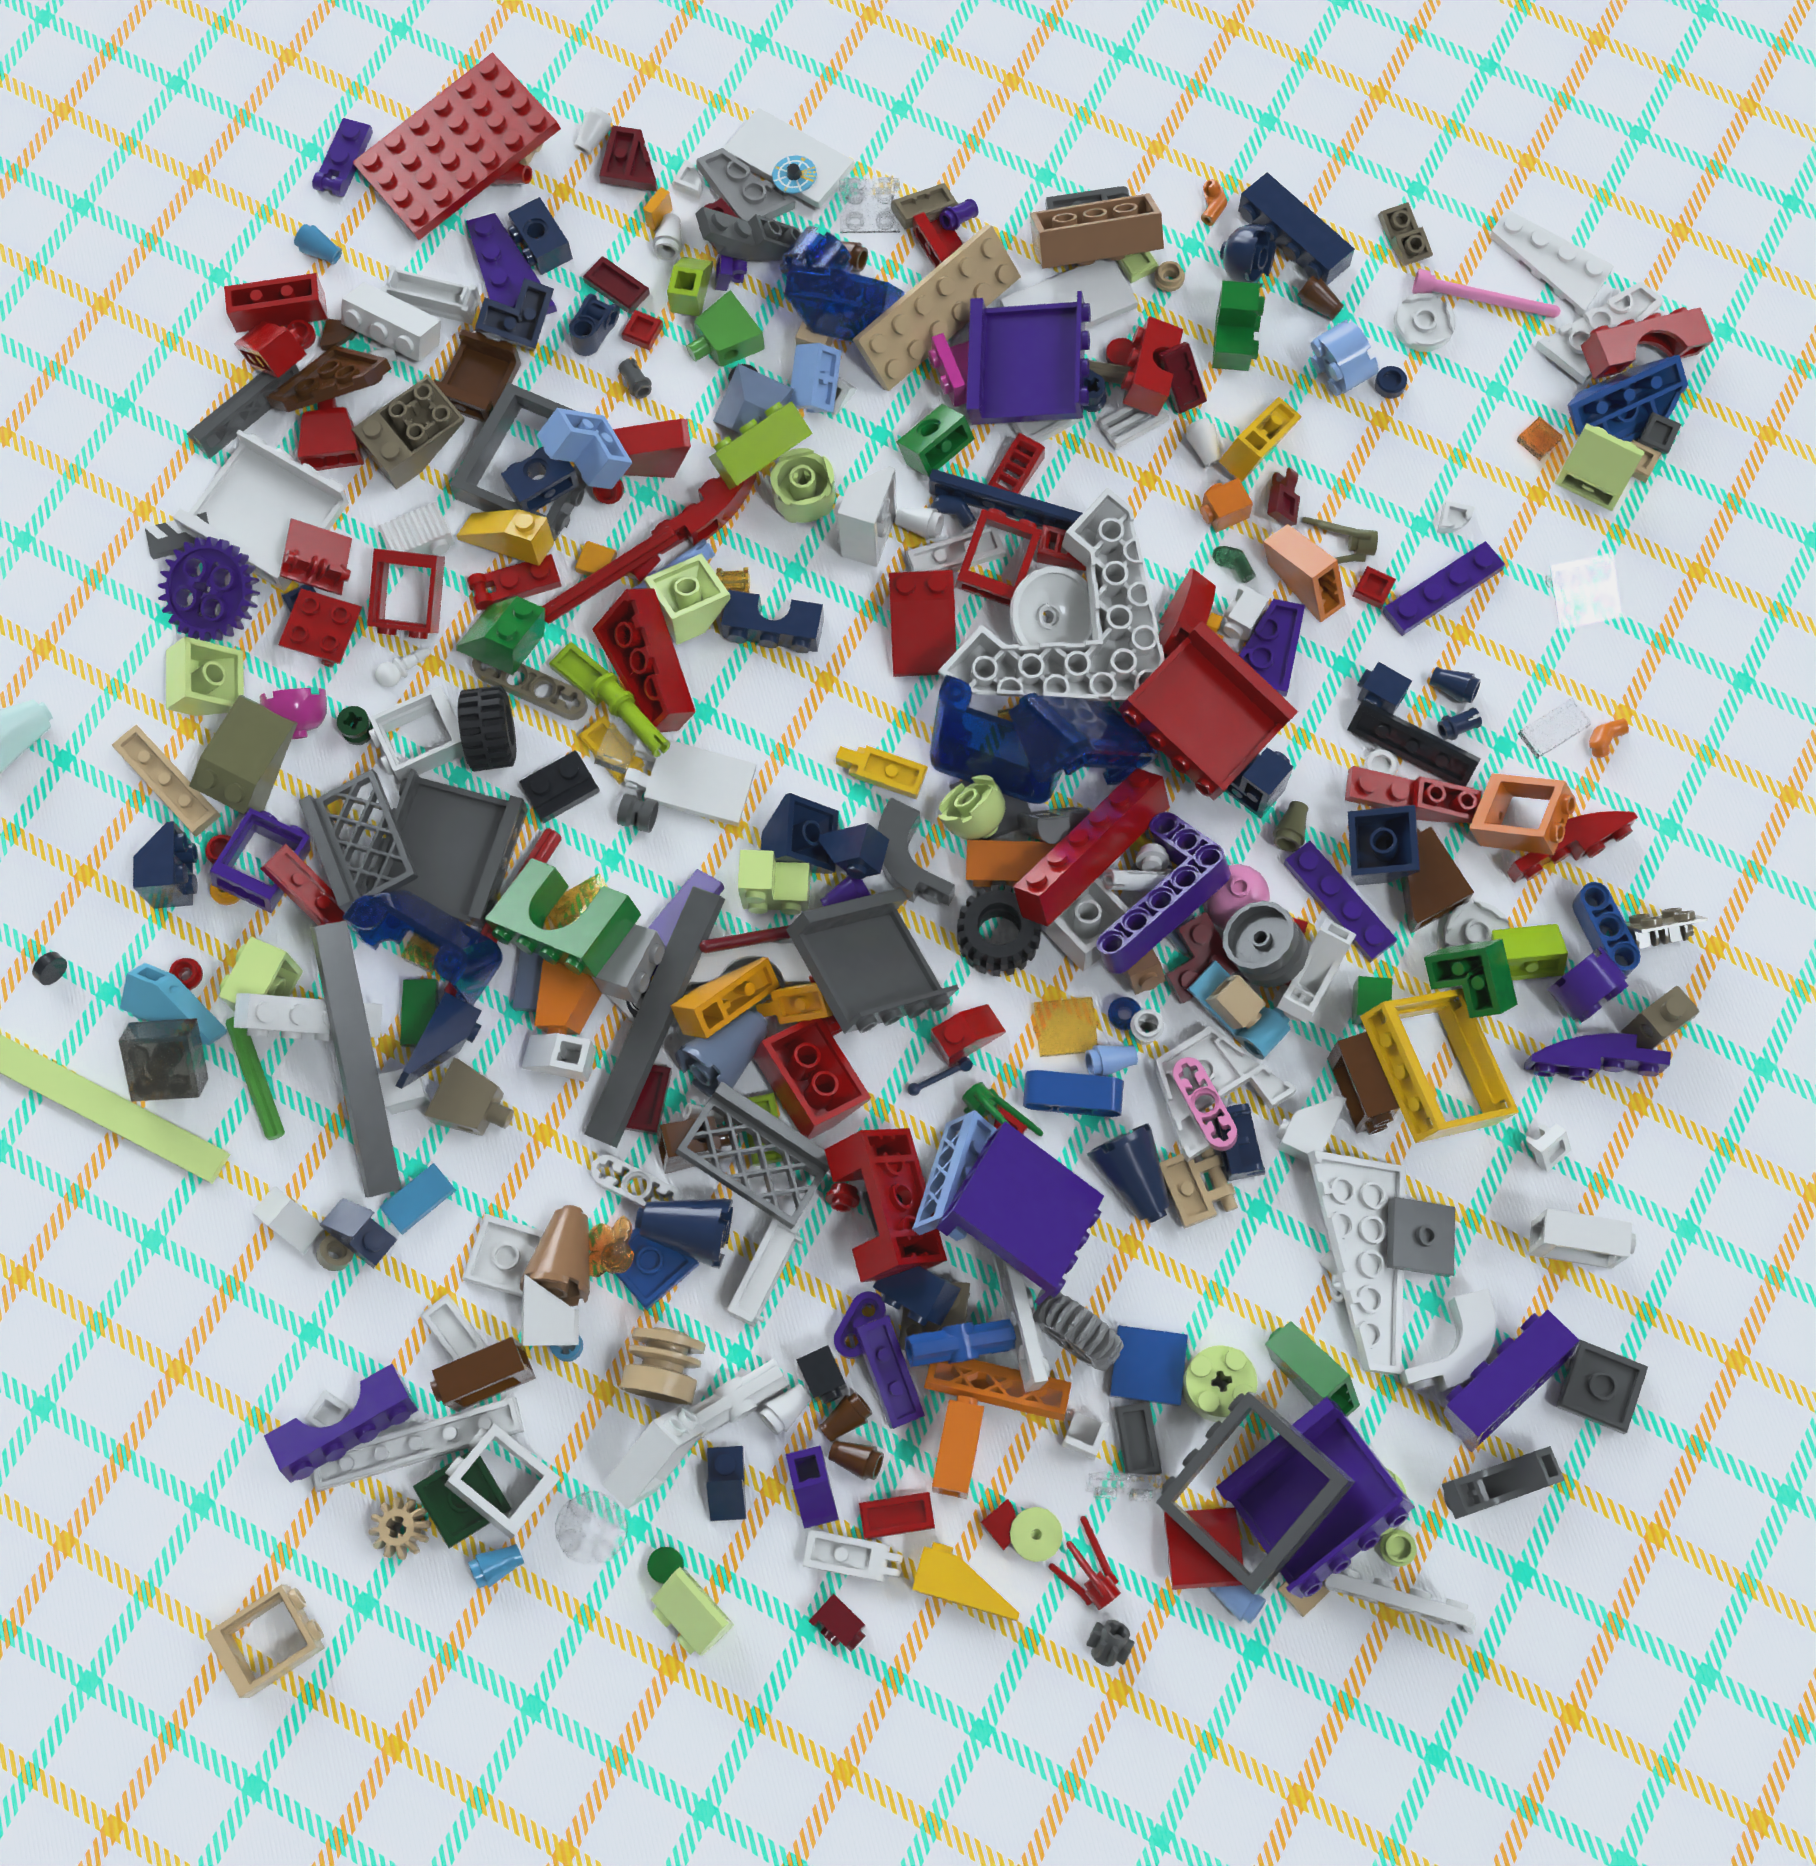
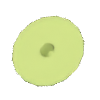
M1041 1507L1027 1508L1018 1513L1012 1522L1010 1529L1011 1544L1016 1553L1026 1560L1033 1562L1046 1561L1054 1556L1061 1546L1063 1538L1062 1526L1058 1518L1048 1509Z

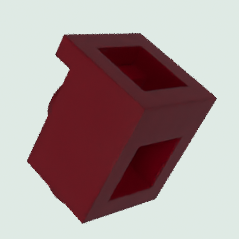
M834 1593L809 1620L814 1627L821 1622L825 1627L820 1633L833 1646L836 1647L841 1642L850 1652L866 1637L862 1632L866 1625Z

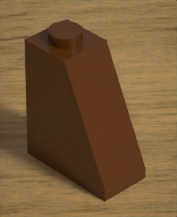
M1431 826L1423 831L1417 828L1420 872L1401 878L1407 926L1411 934L1454 911L1458 906L1464 903L1467 904L1474 894L1473 889Z

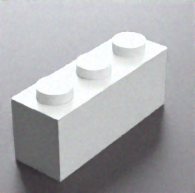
M364 281L342 298L341 324L417 362H420L440 345V319Z

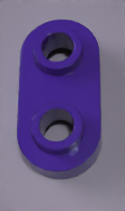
M865 1291L858 1294L852 1301L834 1334L835 1348L842 1357L856 1359L863 1355L859 1343L855 1347L850 1348L846 1346L845 1340L848 1336L856 1337L854 1327L886 1315L885 1302L881 1300L882 1297L879 1294ZM866 1305H872L875 1308V1313L873 1316L866 1317L863 1315L862 1309Z

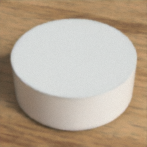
M1378 749L1372 751L1367 756L1363 768L1395 775L1398 762L1391 752Z

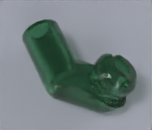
M1218 546L1213 550L1212 558L1215 563L1221 567L1235 570L1242 583H1247L1256 577L1242 550L1228 546Z

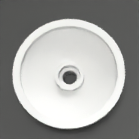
M1051 566L1033 571L1019 583L1010 604V623L1013 634L1020 646L1039 645V643L1066 642V644L1085 643V641L1093 640L1088 584L1083 577L1070 569ZM1043 612L1048 615L1047 623L1042 619Z

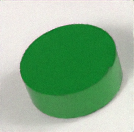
M671 1547L656 1549L651 1553L647 1562L649 1575L653 1580L664 1584L679 1567L684 1569L682 1555Z

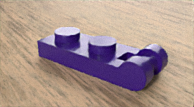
M347 118L342 119L319 172H316L313 176L312 187L314 190L322 192L330 190L333 195L345 196L357 170L353 161L365 152L373 134L371 125Z

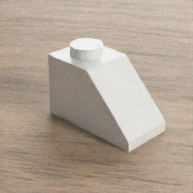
M1338 1096L1295 1111L1290 1121L1284 1118L1275 1136L1281 1139L1277 1150L1310 1164L1308 1153L1311 1151H1324L1347 1098Z

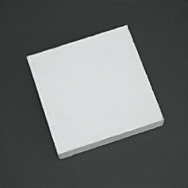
M484 1214L462 1280L522 1298L523 1292L520 1290V1280L544 1231Z

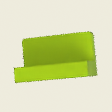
M1557 924L1492 931V940L1503 939L1512 981L1564 976L1568 951Z

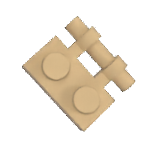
M1212 1147L1201 1154L1203 1160L1195 1163L1194 1159L1187 1162L1184 1159L1183 1153L1160 1162L1165 1186L1184 1229L1216 1217L1217 1212L1213 1205L1216 1201L1222 1202L1225 1212L1238 1208L1233 1196L1236 1194L1232 1183L1228 1184L1221 1168L1224 1164L1220 1155H1215ZM1209 1173L1215 1189L1207 1191L1201 1174Z

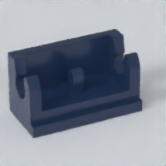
M1249 1104L1227 1106L1226 1109L1236 1125L1238 1134L1235 1145L1226 1151H1221L1227 1181L1265 1175V1167L1263 1166ZM1216 1117L1213 1121L1217 1138L1219 1137L1222 1141H1226L1228 1139L1227 1133L1231 1130L1229 1128L1223 1130Z

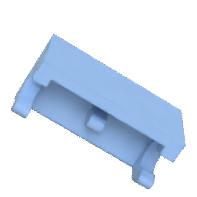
M821 343L796 345L790 386L794 391L789 402L792 401L797 409L807 408L806 412L833 413L842 350Z

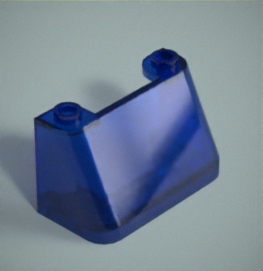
M946 675L939 690L929 751L930 762L933 768L941 773L970 783H974L971 779L972 777L988 775L994 779L1002 794L1031 804H1042L1048 801L1054 793L1070 756L1071 716L1053 710H1045L1034 717L1030 727H1026L970 708L972 690L969 684L961 679Z
M1030 693L1020 698L1019 704L1008 711L1035 778L1039 783L1050 782L1052 780L1051 776L1060 770H1064L1066 775H1071L1082 767L1106 768V771L1102 774L1107 785H1118L1136 768L1143 769L1158 758L1157 750L1149 745L1146 736L1137 728L1129 726L1124 721L1122 715L1105 701L1038 696L1037 693Z
M407 890L384 892L357 898L342 917L344 920H347V924L361 942L375 951L379 944L385 941H393L399 945L408 931L439 949L434 958L436 972L454 986L458 999L474 1006L503 961L502 951L492 939Z

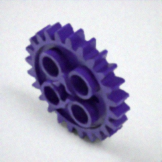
M197 537L195 538V545L185 541V552L174 549L173 551L177 559L175 561L166 559V563L171 568L169 571H160V574L167 578L166 582L158 584V587L165 589L166 594L158 597V600L168 603L162 609V612L173 614L168 622L179 625L177 631L185 634L188 633L190 638L199 639L200 637V640L210 642L211 638L222 641L223 634L233 637V627L241 630L244 629L241 621L242 618L252 620V616L247 611L248 608L258 607L256 603L251 601L252 596L260 595L259 591L252 589V585L260 580L250 577V574L256 567L245 564L249 556L243 553L239 554L240 547L230 545L227 540L219 539L218 541L217 538L207 537L205 540ZM202 563L203 569L198 576L197 568ZM228 573H230L231 579L229 584L226 586L225 577ZM192 593L193 600L191 605H188V596ZM220 603L221 610L219 615L216 616L215 608Z

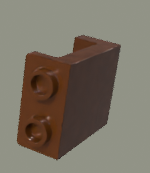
M461 329L458 334L461 341L460 346L443 380L440 382L434 379L433 381L461 415L485 423L507 384H512L521 366V361L517 349L511 343L504 340L498 342L487 338L478 331L473 330L470 332Z

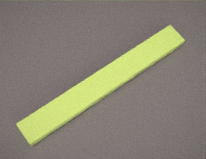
M0 1034V1074L211 1184L214 1183L231 1155L227 1151Z

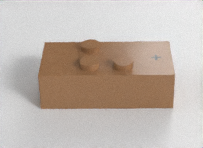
M1150 193L1030 212L1033 249L1042 269L1075 263L1085 266L1091 265L1095 260L1107 258L1108 260L1115 261L1125 258V255L1164 249L1162 212Z

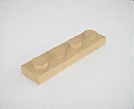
M137 724L111 744L195 837L221 817L218 811L199 791L189 787L191 782Z

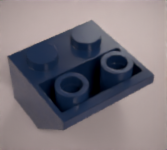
M174 821L166 822L133 856V888L153 909L192 906L193 894H197L198 891L197 878L193 874V863H197L198 860L196 844L191 842L186 833Z

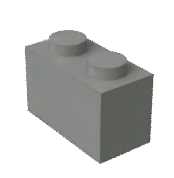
M634 924L596 978H592L601 993L636 1004L641 994L647 990L650 977L656 965L661 963L666 947L656 930Z

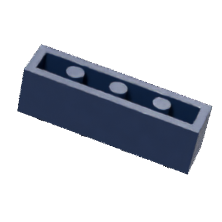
M1268 172L1241 193L1238 212L1242 218L1248 223L1270 226L1275 233H1269L1270 241L1276 242V245L1284 252L1285 256L1302 267L1309 278L1312 276L1318 280L1322 278L1328 285L1351 265L1355 248Z

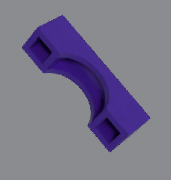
M390 1364L360 1381L358 1401L350 1414L340 1422L327 1427H312L294 1418L264 1435V1438L279 1471L292 1483L309 1477L315 1469L325 1463L342 1458L348 1450L355 1446L372 1441L383 1430L392 1425H399L409 1419L410 1415L419 1410L402 1376L394 1365Z

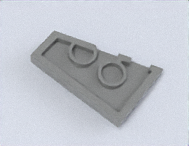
M724 148L697 158V169L719 199L722 197L740 219L749 221L755 214L773 219L795 209L796 201L788 195L784 197L774 190L775 185L768 180H760L750 172V167Z

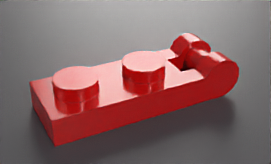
M552 554L546 555L539 566L522 562L486 574L475 573L467 578L469 589L475 595L473 603L477 610H486L489 605L515 596L526 598L562 587ZM495 586V592L488 593L486 591V588Z

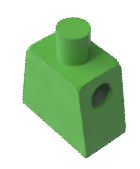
M731 290L695 319L694 326L698 339L686 345L689 355L695 362L710 354L720 367L765 349L763 332Z

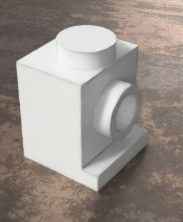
M1241 583L1236 599L1230 602L1224 613V617L1228 619L1223 631L1231 638L1242 639L1248 642L1266 612L1270 598Z

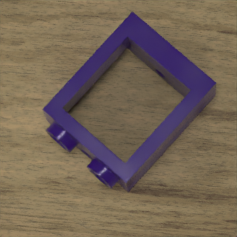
M250 808L210 870L211 884L272 914L284 892L275 883L271 887L233 869V866L255 832L281 845L287 844L303 861L311 851L310 836L296 825L288 826L279 822L269 812H258Z

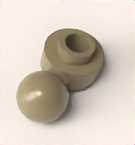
M328 1235L322 1240L316 1252L319 1264L329 1271L345 1269L354 1256L351 1250L332 1235ZM329 1252L337 1254L338 1259L329 1256Z

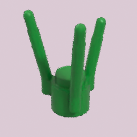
M983 1082L976 1083L962 1096L963 1102L967 1105L963 1110L965 1114L975 1110L983 1118L991 1114L1001 1125L1005 1121L1010 1124L996 1109L998 1104L1036 1135L1043 1136L1044 1134L1032 1121L1002 1099L993 1088L988 1089Z

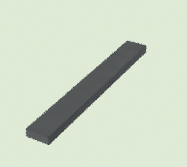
M695 886L692 887L666 946L662 961L655 971L584 1135L615 1148L618 1147L675 1015L670 1005L684 996L702 954L699 945L703 940H708L725 902V898Z
M347 920L310 927L365 1197H373L401 1190Z

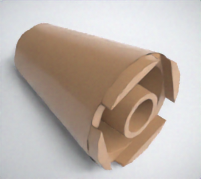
M564 1205L563 1208L555 1210L521 1277L520 1290L522 1292L525 1274L569 1306H578L579 1299H583L584 1303L588 1301L590 1294L588 1216L583 1213L580 1207Z

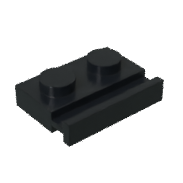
M576 750L519 781L543 824L600 792L598 785Z

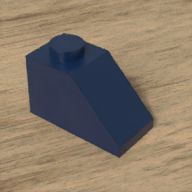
M869 823L819 835L818 841L833 862L846 871L848 876L854 879H864L868 876L881 874L889 839Z

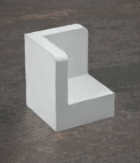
M404 1068L378 1075L384 1105L391 1115L430 1104V1097L424 1091L421 1077L402 1089L395 1086Z
M1075 1411L1062 1446L1095 1460L1110 1422L1105 1420L1099 1422Z

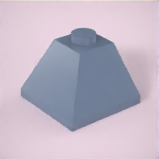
M738 363L713 421L741 434L739 428L752 419L759 423L767 418L764 411L780 401L782 406L788 404L794 389Z

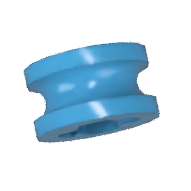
M579 1335V1345H576L573 1351L568 1349L569 1354H563V1349L558 1345H550V1348L559 1360L571 1362L581 1355L584 1343Z

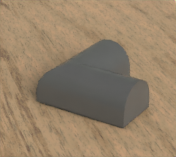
M1076 806L1023 812L1017 815L1019 829L1025 835L1046 843L1056 844L1069 834L1090 813V810Z

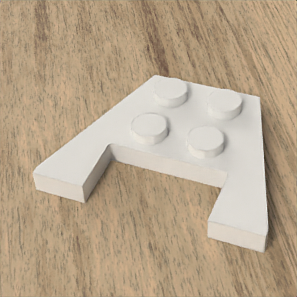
M1212 1026L1192 1036L1155 1059L1154 1062L1184 1159L1187 1162L1202 1154L1211 1146L1174 1081L1173 1068L1179 1060L1186 1057L1197 1059L1202 1064L1221 1099L1249 1082L1271 1110L1293 1096L1297 1091L1293 1084L1288 1081L1286 1083L1272 1073V1069L1263 1063L1260 1065L1245 1054L1246 1051ZM1186 1067L1183 1069L1184 1075L1180 1079L1187 1078L1194 1091L1199 1088L1194 1075L1197 1070L1191 1071ZM1208 1095L1200 1096L1195 1102V1107L1201 1112L1214 1104L1215 1100Z

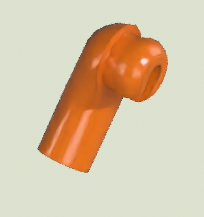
M1209 179L1203 185L1204 197L1208 207L1201 215V220L1208 226H1212L1227 206V198L1223 187L1215 179Z

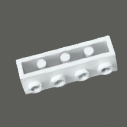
M250 993L236 994L234 1028L247 1029V1036L268 1037L269 1030L281 1031V1038L302 1039V1033H315L314 1040L333 1041L325 999ZM364 1003L370 1037L380 1038L383 1004Z

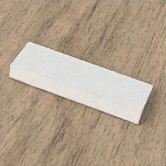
M989 526L983 529L970 567L1005 557L1006 552L997 528ZM974 531L905 551L911 572L959 571Z

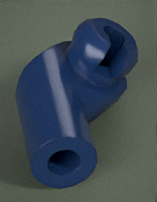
M940 494L934 498L931 504V508L937 509L938 513L955 515L963 529L970 527L977 521L964 499L960 496Z

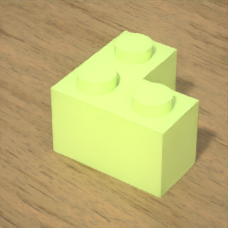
M740 850L738 892L743 909H748L749 912L755 914H764L768 910H781L783 914L798 915L801 911L809 910L811 882L809 863L776 862L774 851Z

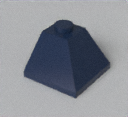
M787 793L762 831L761 850L774 851L776 862L809 863L811 873H835L836 864L818 839L820 834L838 830L839 811L798 795Z

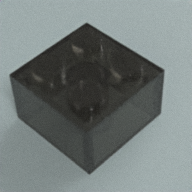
M197 1018L128 1023L118 1042L131 1102L200 1097L209 1078Z

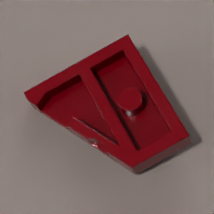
M612 125L599 174L600 183L657 191L656 177L641 129Z

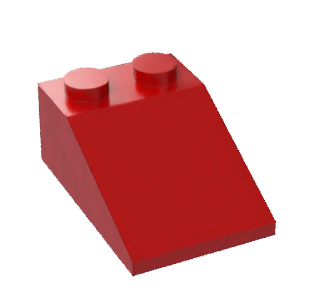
M953 570L889 573L893 677L940 675L938 673L940 668L957 651Z

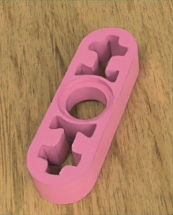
M1191 1057L1179 1060L1173 1068L1174 1081L1207 1142L1213 1149L1218 1151H1226L1232 1148L1238 1138L1236 1125L1202 1064L1197 1059ZM1186 1067L1191 1071L1197 1070L1194 1075L1199 1088L1194 1091L1187 1078L1180 1079L1184 1075L1183 1069ZM1203 1095L1211 1096L1215 1100L1214 1108L1207 1113L1200 1112L1195 1107L1196 1100ZM1217 1117L1223 1130L1228 1128L1231 1130L1227 1133L1228 1139L1226 1141H1222L1219 1137L1213 1138L1216 1135V1131L1210 1120Z

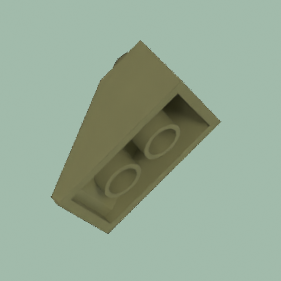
M239 695L200 756L189 787L246 815L250 808L258 812L264 811L298 723L270 711L265 706L243 695Z

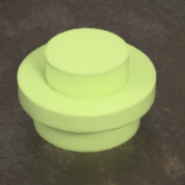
M1392 1530L1381 1539L1380 1553L1383 1559L1392 1566H1406L1416 1556V1542L1406 1531Z

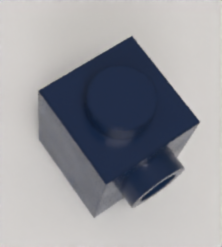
M1378 661L1372 671L1366 669L1360 678L1357 686L1361 688L1357 700H1365L1394 715L1406 696L1412 680Z

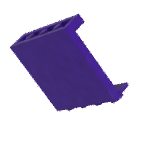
M1077 291V302L986 308L983 298H971L966 404L971 425L1083 418L1084 406H1089L1088 386L1084 387V378H1089L1090 376L1089 359L1085 358V350H1090L1089 330L1085 331V322H1091L1090 303L1084 302L1082 291Z
M1005 1121L988 1138L936 1229L948 1236L957 1226L962 1228L1038 1285L1041 1290L1035 1303L1040 1305L1049 1295L1055 1298L1064 1287L1066 1280L1062 1277L1077 1262L1078 1257L1075 1255L1076 1250L1079 1251L1087 1242L1090 1236L1087 1229L1091 1228L1100 1217L1102 1211L1098 1208L1104 1195Z
M1327 1396L1292 1425L1351 1477L1355 1483L1280 1571L1288 1583L1286 1587L1288 1592L1299 1598L1309 1597L1318 1592L1326 1578L1332 1573L1338 1574L1344 1571L1351 1564L1350 1559L1361 1550L1367 1551L1379 1542V1536L1390 1527L1395 1528L1404 1523L1409 1517L1408 1512L1415 1508L1340 1406ZM1279 1435L1218 1484L1216 1488L1224 1499L1233 1504L1268 1554L1330 1479Z

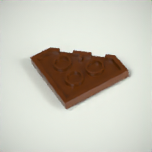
M334 345L266 396V399L271 408L292 412L379 383L383 379V375L392 368L387 358Z

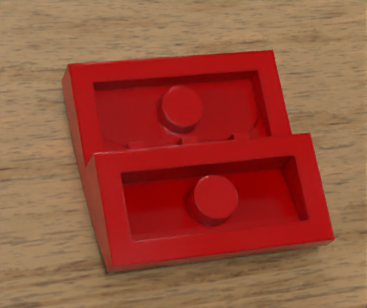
M1235 1507L1185 1511L1244 1566ZM1164 1512V1527L1172 1590L1243 1585L1172 1517Z

